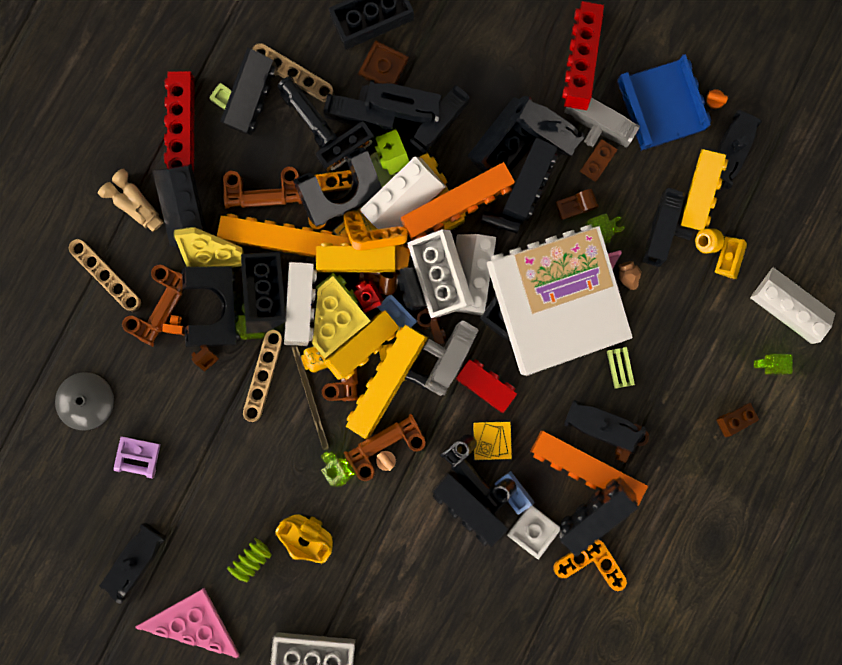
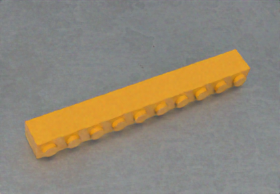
M234 214L220 217L217 237L233 244L316 258V246H321V243H332L333 246H341V243H350L348 234L340 233V236L332 235L333 232L321 230V233L314 232V229L309 227L296 229L291 224L279 226L273 221L265 220L262 223L257 222V219L246 217L245 220L238 219V216ZM406 244L395 246V270L399 272L400 268L409 267L411 253Z

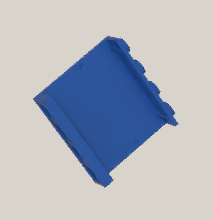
M686 54L678 61L629 76L628 72L621 74L617 80L630 119L640 126L636 136L641 151L705 131L711 125L710 115L704 108V98L698 91L697 78L692 74V64L687 59Z

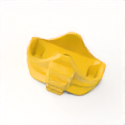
M300 514L292 515L281 521L276 529L277 537L285 545L292 559L324 563L331 555L332 536L321 527L322 522L315 517L308 519ZM302 537L308 541L309 545L302 546L299 543V538Z

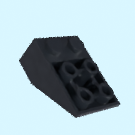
M400 268V274L397 275L400 291H405L403 300L406 310L410 309L411 313H415L428 308L416 269Z

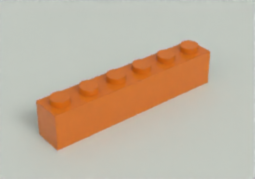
M503 162L402 216L401 222L404 228L407 229L412 241L427 236L426 233L432 230L434 232L439 231L448 221L453 223L459 220L461 214L465 212L470 214L479 208L478 205L491 203L496 199L495 196L499 194L506 195L511 192L515 181Z
M540 431L530 451L534 453L533 457L537 460L551 462L550 466L560 472L563 468L569 472L568 476L577 481L579 478H582L586 481L585 485L594 490L597 487L604 490L608 482L621 477L636 493L638 506L648 488L647 485L544 431Z

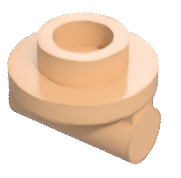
M382 451L377 455L376 463L381 470L390 471L395 466L396 459L393 453Z

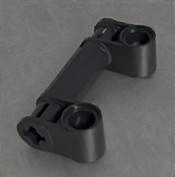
M291 76L284 78L278 84L280 95L290 108L292 106L312 130L315 137L314 140L322 149L337 139L338 136L294 82V79Z
M465 434L440 456L450 463L452 470L456 472L481 502L484 501L491 509V513L494 514L516 492V483L512 479L505 478L492 488L466 460V457L476 448L477 442L472 435Z

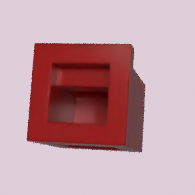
M364 280L358 283L353 292L361 304L364 313L381 305L384 300L373 280L368 282ZM364 294H368L370 298L366 299Z

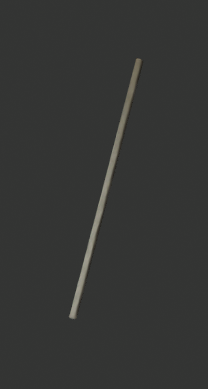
M291 345L323 450H326L329 446L298 345Z

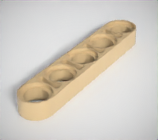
M257 44L253 47L255 51L265 50V56L272 60L280 59L282 61L281 66L278 67L277 75L286 78L288 77V70L295 68L298 70V74L292 78L301 89L321 101H326L327 96L319 94L321 88H328L330 90L329 94L333 95V88L328 82L266 45ZM312 78L314 83L312 86L307 87L303 84L304 80Z
M76 239L69 244V252L124 309L133 312L140 308V298L87 243ZM80 243L83 245V251L76 254L74 247ZM90 257H95L97 260L94 267L87 265V260ZM107 270L110 273V277L103 281L100 278V274L102 271ZM116 284L123 286V291L120 294H115L113 291ZM130 297L136 299V305L132 308H129L126 304Z
M277 330L268 331L264 337L243 410V416L249 422L258 421L263 412L283 342V336ZM273 333L279 336V341L276 344H271L268 340L269 336ZM266 352H272L274 355V359L270 363H266L263 359ZM262 370L268 373L266 381L258 379V373ZM255 389H260L263 392V397L260 400H255L252 396ZM252 407L258 412L257 417L254 419L249 418L247 415L248 409Z

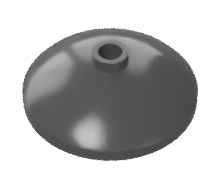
M82 372L71 375L62 382L55 397V408L59 418L67 426L76 430H91L101 426L110 417L114 407L112 388L104 378L94 373ZM80 397L83 399V403L81 405L78 404V399Z

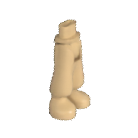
M120 169L112 177L113 183L121 188L123 193H120L111 182L105 183L99 189L98 195L102 198H112L115 206L143 225L144 228L148 227L152 232H155L164 223L159 217L160 214L146 200L137 186L128 183V172L125 169Z

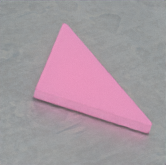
M205 588L136 626L138 630L179 640V642L203 647L210 651L224 653L235 658L240 656Z

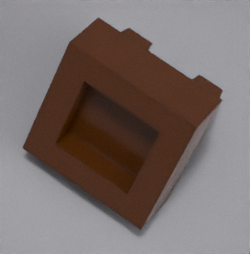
M207 346L200 347L202 350L197 354L195 352L191 354V359L205 372L219 358Z

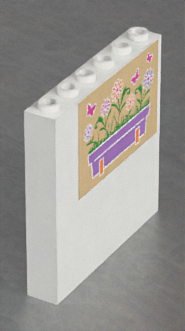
M592 224L580 228V232L575 233L574 230L563 233L564 237L557 239V236L545 239L546 243L539 245V241L527 245L528 249L521 250V247L510 250V254L503 256V253L491 256L492 260L486 262L520 374L530 375L633 338L600 226L592 227Z

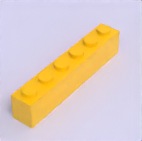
M408 325L398 330L394 345L391 344L386 351L387 357L378 364L376 368L378 372L374 378L372 377L366 385L368 389L365 394L358 398L356 410L352 411L347 417L348 423L346 427L365 439L371 437L428 340L427 336Z

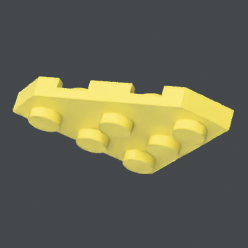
M195 227L174 230V237L186 267L232 266L233 268L241 266V254H244L242 247Z
M333 276L321 285L317 291L312 344L326 359L371 322Z

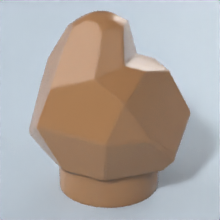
M634 261L620 264L619 280L630 290L637 289L642 271L637 265H634Z

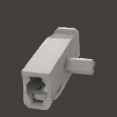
M591 98L587 111L566 107L564 111L571 114L578 122L591 128L584 142L594 147L600 135H603L627 148L640 128L639 125H636L622 114Z
M465 321L459 322L455 326L445 347L428 339L423 349L439 358L424 387L440 396L446 394L449 385L458 373L479 331L477 328Z

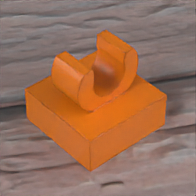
M171 315L170 324H163L162 332L185 335V327L180 326L182 317Z

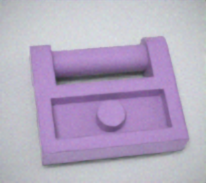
M120 437L114 471H127L146 475L147 478L153 479L161 444ZM124 458L149 462L147 468L127 464L123 460Z

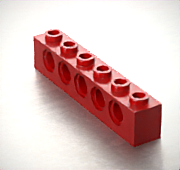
M582 1L580 9L576 8L574 20H577V24L574 23L572 35L575 38L571 39L569 50L572 51V55L569 54L567 61L570 71H566L564 81L568 82L567 87L564 86L562 98H565V107L587 111L590 104L604 5Z
M191 71L168 72V77L165 78L167 97L164 99L165 108H167V115L164 116L165 127H167V134L164 135V143L167 145V152L164 153V162L167 164V168L175 167L178 164H192L194 173V76ZM183 90L182 95L175 96L177 91ZM177 109H183L181 114L175 115ZM178 127H183L182 132L178 134L175 133V130ZM177 146H183L180 152H175Z

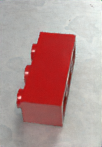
M476 359L474 361L469 360L456 377V380L495 409L504 413L517 395L514 392L515 388L507 382L505 384L498 380L500 377L491 370L488 373L482 369L484 365Z

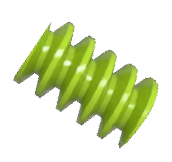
M254 538L257 542L256 545L251 542L249 543L251 550L244 549L246 556L238 555L240 563L235 560L233 561L235 568L227 567L229 572L240 581L248 582L250 580L249 575L254 576L255 570L261 568L260 564H265V557H271L267 546L257 538Z

